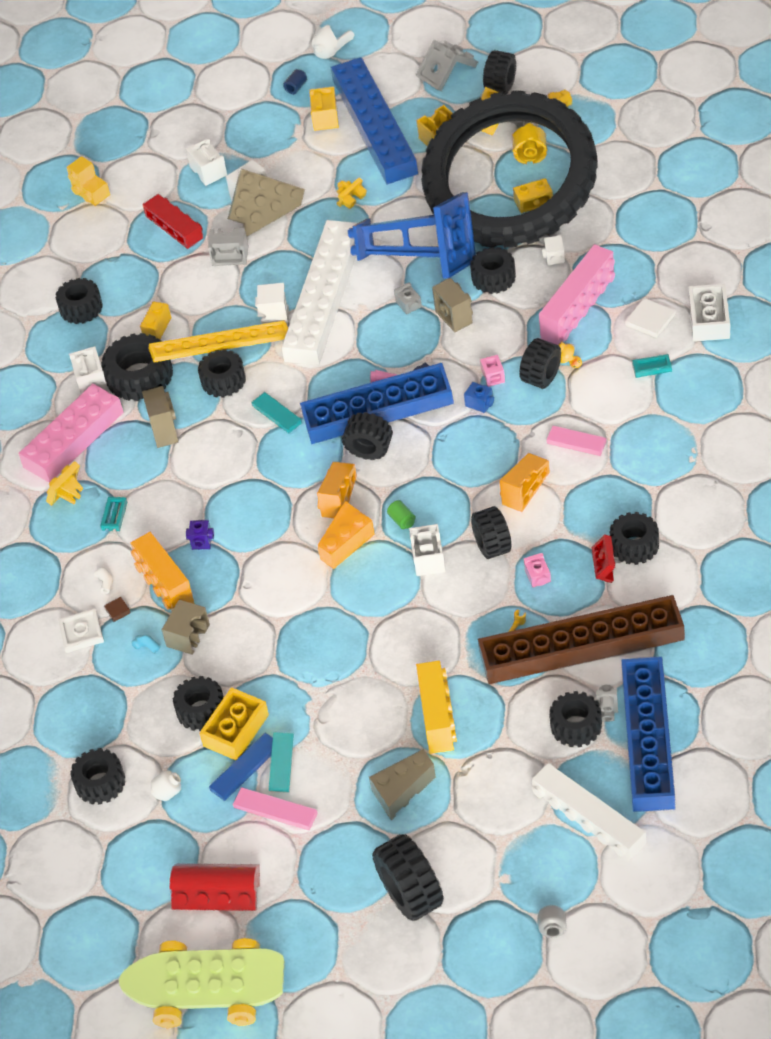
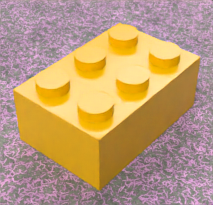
M231 687L200 731L203 747L237 760L244 753L269 716L266 701Z

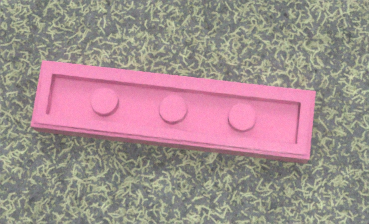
M242 787L233 803L236 809L306 830H310L318 814L316 809Z

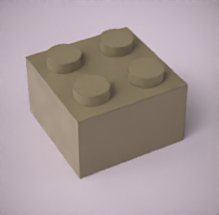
M448 278L432 287L435 312L454 333L473 323V311L470 304L472 302L471 297L468 293H464L458 283Z

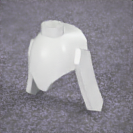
M325 25L322 28L316 26V32L312 39L315 55L322 59L333 57L337 51L354 38L355 33L349 30L336 39L330 25Z

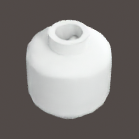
M169 770L162 771L151 781L150 790L152 795L158 800H170L180 792L181 779L175 772Z

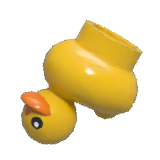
M561 341L558 344L561 348L560 363L563 364L569 361L571 367L579 368L582 365V359L579 356H573L575 351L574 345L571 343L565 344Z

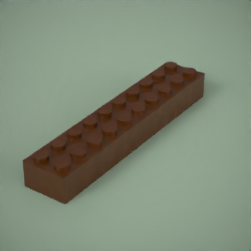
M669 595L479 638L478 646L489 685L685 640V631L674 595Z

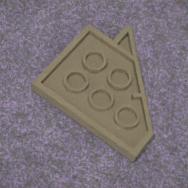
M240 169L227 219L243 224L242 228H245L247 237L301 206L305 189Z

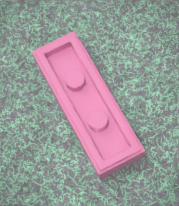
M552 426L547 437V444L601 456L607 442L604 437Z

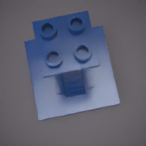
M461 192L433 208L434 215L372 224L371 219L367 218L352 226L353 228L348 229L349 238H354L355 245H352L350 248L351 255L357 256V261H361L370 255L439 257L443 278L454 276L470 266L472 257L476 255L468 192ZM436 225L438 246H412L410 244L409 228ZM398 229L402 231L403 246L374 245L372 232Z

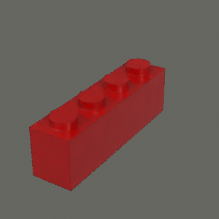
M157 194L143 204L145 216L185 248L189 249L203 239V229L200 223L193 221L188 214H184L178 206L171 204L167 198Z

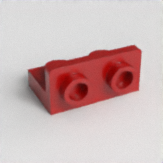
M604 534L592 546L595 578L612 583L614 581L613 570L615 568L611 536Z

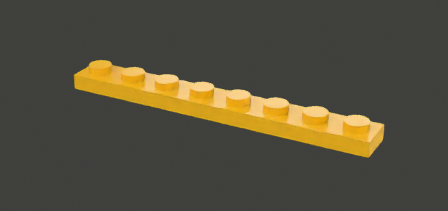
M284 320L151 343L148 349L153 361L158 362L215 352V350L221 351L223 349L227 350L284 340L288 326Z

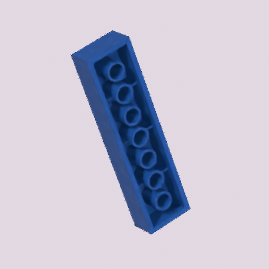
M438 363L301 402L300 406L311 444L343 436L349 418L357 413L363 414L367 412L368 414H376V416L382 417L383 420L389 423L452 405L454 400L443 363Z
M663 658L621 659L633 812L675 810V789Z

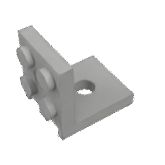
M433 40L416 76L435 89L442 91L456 62L476 68L478 61L473 59L474 55L466 51L464 53L462 51L463 48L456 44L452 45L447 41L442 43ZM438 65V70L434 72V67Z

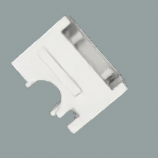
M208 138L186 148L190 168L194 173H198L200 180L205 186L227 176L224 157L219 155L210 144Z
M284 283L257 285L255 307H258L257 316L262 317L261 324L285 320L289 327V306L286 302Z
M95 346L69 354L81 394L92 384L104 390L108 389Z
M438 524L409 528L416 576L445 572Z

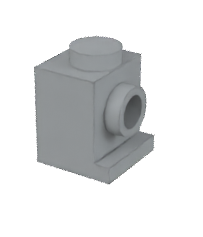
M410 282L394 289L396 303L406 315L422 307L421 298L411 287Z

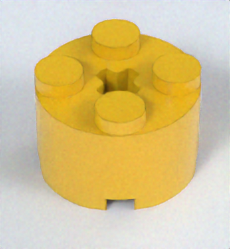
M527 123L512 134L513 154L518 162L527 164V162L533 161V164H536L546 157L547 141L546 133L543 129L534 126L532 123Z

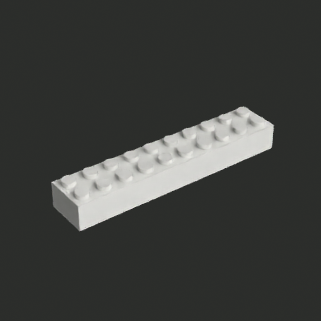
M326 221L282 345L285 362L320 365L356 256H352L350 248L352 245H355L354 238H349L348 229L353 228L352 226L357 223Z

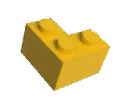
M81 156L67 166L68 178L72 185L71 189L75 195L81 196L86 202H90L94 206L110 195L107 182L96 176L92 162Z

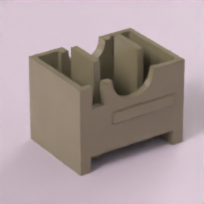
M179 600L161 629L166 647L193 655L195 651L192 650V647L197 648L198 646L194 642L200 643L198 634H205L210 626L206 608Z

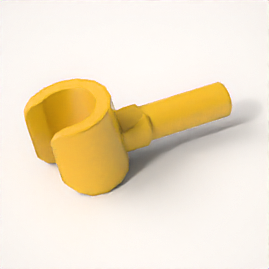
M519 610L514 612V622L508 632L514 631L519 625L525 624L526 612L523 616H519Z

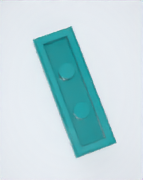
M266 392L251 402L252 407L288 434L302 424L301 418Z
M273 732L269 791L289 792L293 733Z

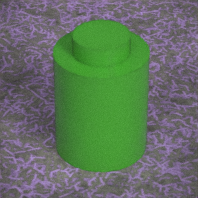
M401 500L394 501L387 509V514L401 529H408L414 525L416 516Z

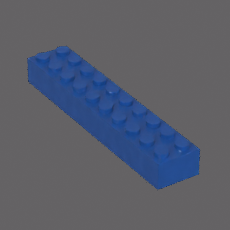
M362 57L331 66L333 83L386 185L418 175L417 159Z

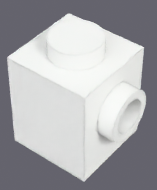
M562 235L544 238L545 248H542L543 258L547 259V264L565 263Z

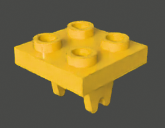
M75 461L70 466L66 465L61 471V475L58 478L54 477L49 483L50 488L47 491L46 502L51 506L60 497L72 504L76 502L73 497L80 499L81 495L77 490L82 491L83 487L76 480L80 465Z

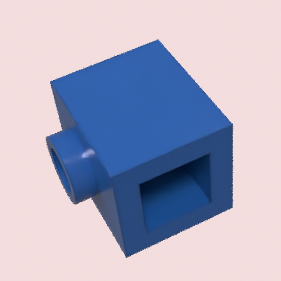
M472 382L464 393L465 407L485 413L494 403L492 388L486 385Z

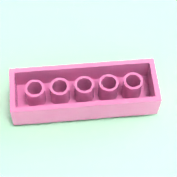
M595 244L539 313L541 339L556 345L568 339L570 332L578 326L581 318L586 316L588 309L596 303L599 295L604 293L606 286L614 280L615 260L613 259V251Z
M92 384L19 452L23 467L50 483L54 477L61 473L66 465H69L123 414L120 399Z

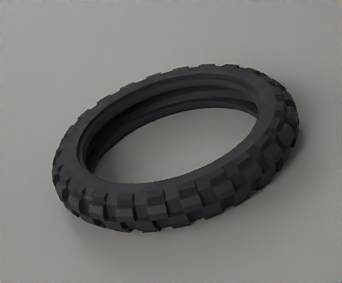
M511 91V94L503 95V92L490 94V98L482 100L480 97L469 102V107L458 109L451 115L449 121L442 123L436 131V136L430 140L426 148V156L423 158L421 168L423 192L433 215V208L454 197L449 189V171L454 157L472 136L485 128L511 121L536 123L556 133L565 142L570 151V168L564 183L555 195L538 208L511 217H491L470 210L474 242L481 243V246L495 248L497 245H503L504 248L517 247L520 243L527 242L528 245L540 241V237L545 235L551 236L560 230V226L568 224L577 215L580 207L583 208L589 199V193L594 188L597 178L598 157L596 146L587 124L582 121L581 117L573 109L567 108L565 103L555 98L549 99L547 95L536 92L526 94L525 91Z

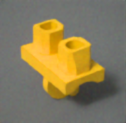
M358 178L352 184L350 181H339L337 184L338 190L336 191L339 194V201L336 204L339 207L344 205L351 209L356 204V199L353 198L354 195L359 199L364 198L367 190L362 186L363 180Z

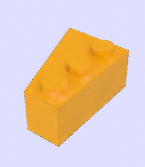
M528 453L499 480L502 505L523 512L550 473L549 460Z
M332 462L317 492L318 509H320L322 517L335 518L344 502L349 503L357 477L355 464Z
M345 501L318 543L320 559L335 569L375 535L372 520Z

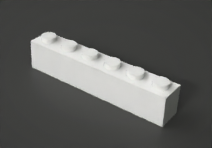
M548 763L532 779L533 792L537 797L544 798L554 809H559L565 813L569 820L579 823L586 832H591L597 836L601 843L604 845L608 844L619 856H624L630 860L646 844L645 831Z

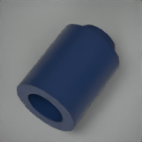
M295 69L283 83L284 89L289 94H296L307 81L305 72Z

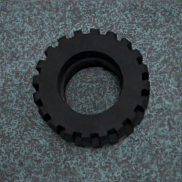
M134 333L127 337L123 336L118 341L115 340L112 346L106 349V353L102 356L101 367L111 393L119 398L123 397L124 400L130 401V399H133V401H139V399H144L142 391L163 386L164 389L166 388V385L170 383L173 376L171 359L154 362L148 349L149 344L162 342V340L150 334L146 336L145 333H140V335ZM140 363H146V364H148L146 367H144V368H142V369H140V370H136V371H127V370H126V369H128L129 367H131V366H133V365H135V364H140Z
M400 834L374 849L372 859L375 869L379 874L378 876L389 893L390 898L396 904V907L408 920L417 921L442 905L444 901L443 891L435 876V872L411 837L406 834Z

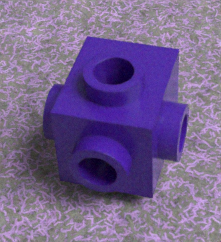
M209 520L190 521L189 528H186V539L190 541L192 550L211 549V542L214 539V528L210 527Z

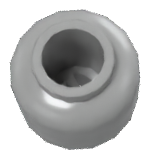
M549 905L543 907L538 912V929L543 936L556 938L565 932L567 926L566 915L562 908Z

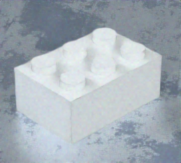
M726 285L689 286V307L693 341L730 339Z

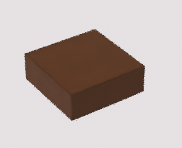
M122 597L104 605L106 612L113 622L131 613Z

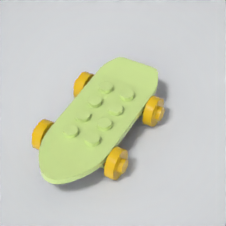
M249 938L235 940L232 943V949L187 951V946L182 942L174 940L165 941L160 944L159 953L146 956L126 968L120 975L119 986L123 993L135 1002L156 1008L153 1014V1022L163 1028L176 1027L181 1024L182 1012L179 1009L229 1007L227 1020L232 1024L245 1026L254 1023L256 1020V1010L252 1006L269 1003L282 994L285 961L282 954L269 949H260L259 942Z

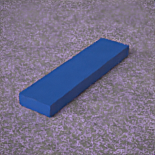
M265 732L209 786L210 791L223 801L229 798L271 757L273 737Z

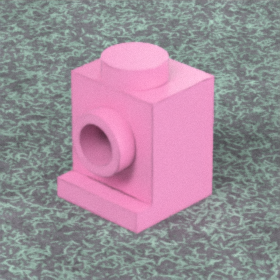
M498 355L480 359L481 370L488 387L505 382L504 369Z
M542 553L524 558L525 572L532 588L551 582L550 571Z

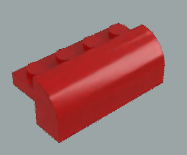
M176 863L172 867L170 875L171 910L256 911L257 888L260 886V864Z

